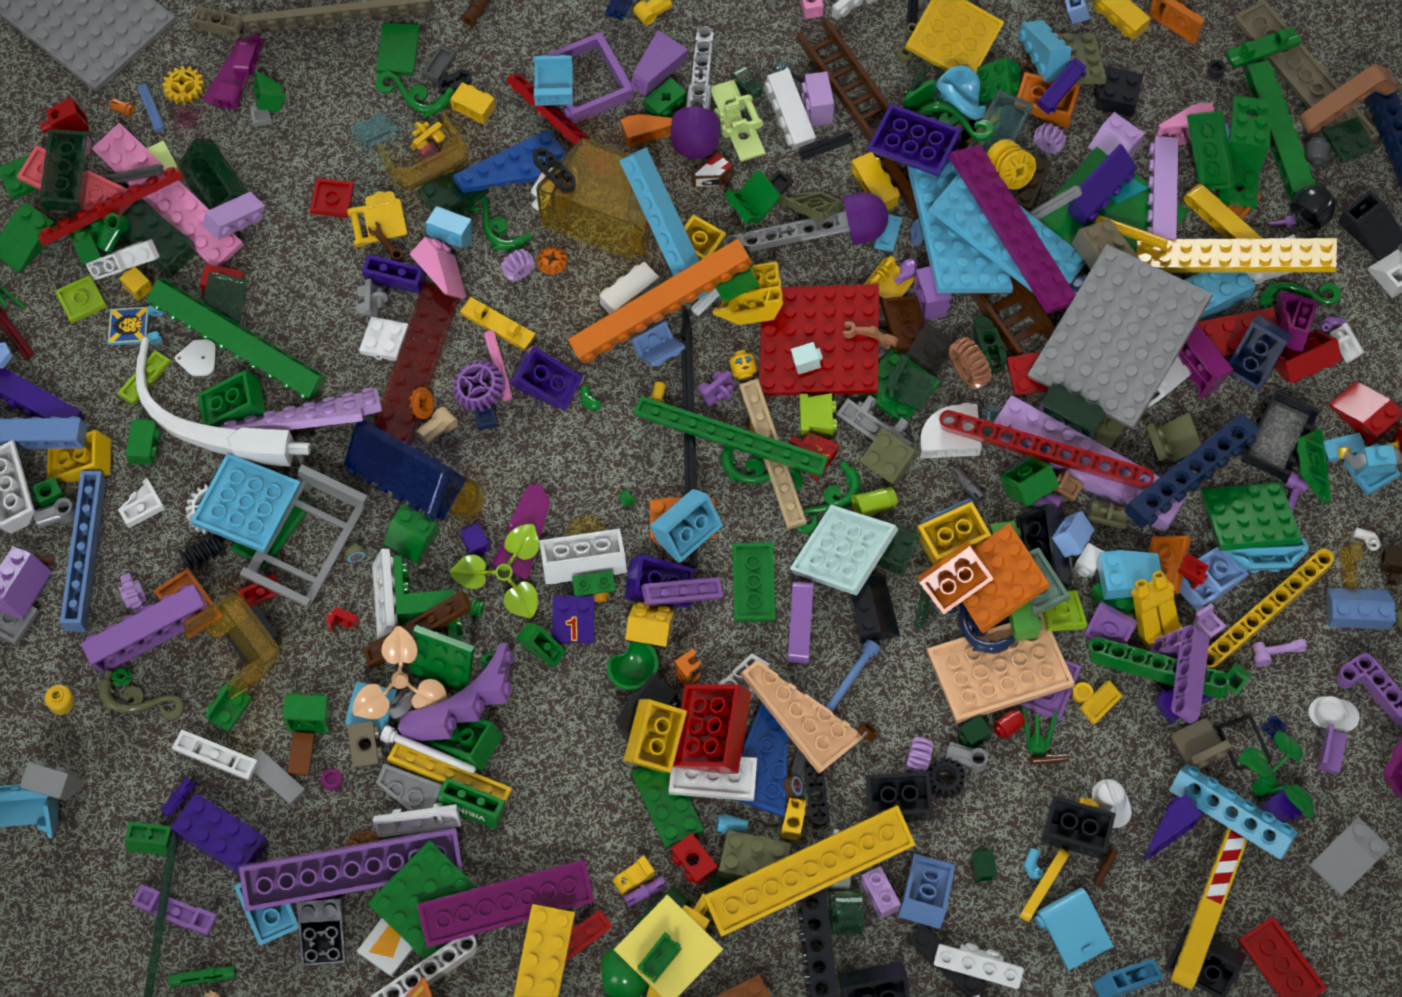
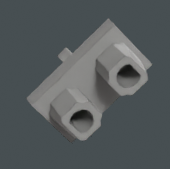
M371 279L365 280V285L357 287L358 297L364 299L363 303L356 305L357 313L360 316L369 315L370 317L378 318V309L382 307V303L388 301V295L383 292V288L372 284Z

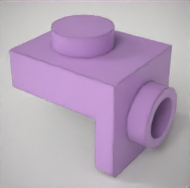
M1212 604L1200 607L1195 612L1193 623L1199 630L1209 636V641L1223 633L1227 627L1213 613L1214 606Z

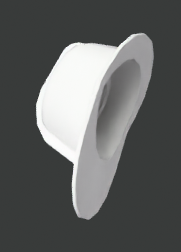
M1334 696L1319 697L1311 703L1309 708L1311 720L1322 728H1327L1330 724H1334V730L1348 732L1353 730L1359 722L1357 708L1351 702Z
M1110 779L1101 780L1096 783L1092 790V799L1098 804V808L1116 813L1113 828H1120L1126 825L1131 818L1132 812L1127 794L1122 785Z

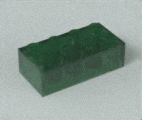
M49 129L39 197L40 204L44 210L79 212L83 209L91 139L88 132Z
M140 199L135 201L121 214L128 218L129 228L126 232L121 233L119 238L127 245L152 239L160 257L149 262L170 279L197 254V249L191 239Z

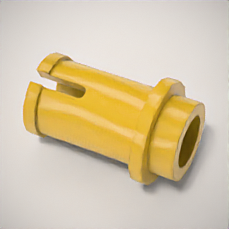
M655 382L652 396L649 399L664 403L663 396L666 384Z

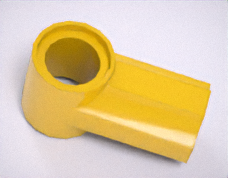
M671 0L641 1L636 4L633 12L645 26H648L656 20L658 15L670 9L672 2Z

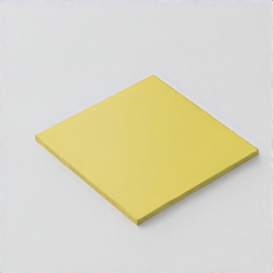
M668 895L614 949L661 997H678L724 950ZM666 932L674 942L680 944L682 950L654 984L637 970V966L663 933Z

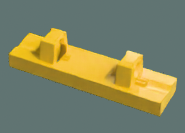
M472 297L469 298L460 310V315L488 331L493 330L495 335L523 351H526L536 338L534 332Z

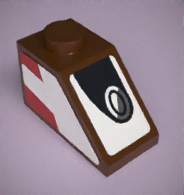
M717 151L691 175V185L693 187L722 186L725 182H730L734 177V164Z

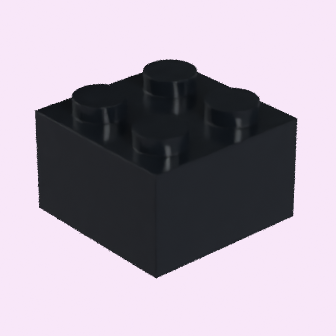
M1106 66V83L1101 85L1096 109L1133 117L1143 74Z

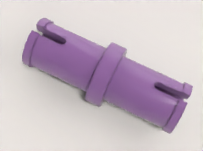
M661 876L646 885L644 883L641 884L639 888L623 896L628 907H631L644 899H651V896L668 888Z

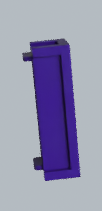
M1074 58L1041 96L1037 106L1048 115L1051 112L1055 113L1058 103L1080 77H1086L1085 69L1087 66L1077 58Z

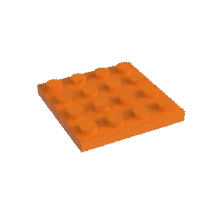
M1010 523L974 547L994 579L962 602L980 631L985 633L1051 587V584Z

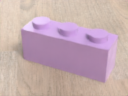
M248 192L206 211L203 226L217 240L228 237L238 230H243L253 223L260 222L263 218L265 205L255 195Z

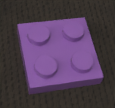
M1101 602L1084 635L1090 639L1100 637L1127 644L1138 621Z

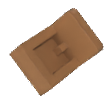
M1068 470L1057 473L1056 478L1060 486L1053 491L1071 502L1075 501L1083 483L1070 476V471Z

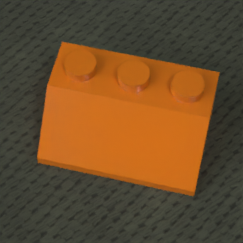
M967 541L920 574L918 579L919 583L944 615L992 581L994 577L969 541Z

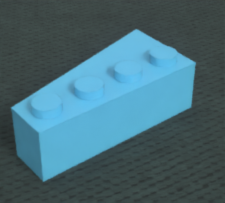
M1043 20L1022 22L1021 30L1018 32L1019 41L1023 43L1026 53L1031 57L1032 63L1035 64L1038 74L1042 76L1044 82L1055 81L1069 65L1072 48L1065 46L1066 42L1059 40L1058 34L1052 33V28Z

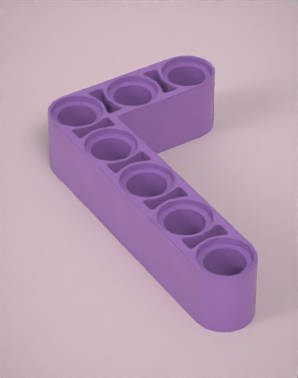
M1188 625L1154 640L1155 643L1150 646V652L1178 659L1171 709L1175 715L1184 721L1193 723L1198 719L1201 712L1209 636L1195 626Z

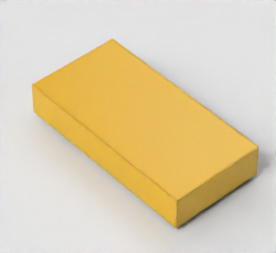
M1106 681L1079 709L1092 724H1096L1123 695L1111 681Z

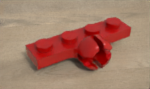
M598 910L580 925L575 926L573 924L566 962L613 927L601 910Z

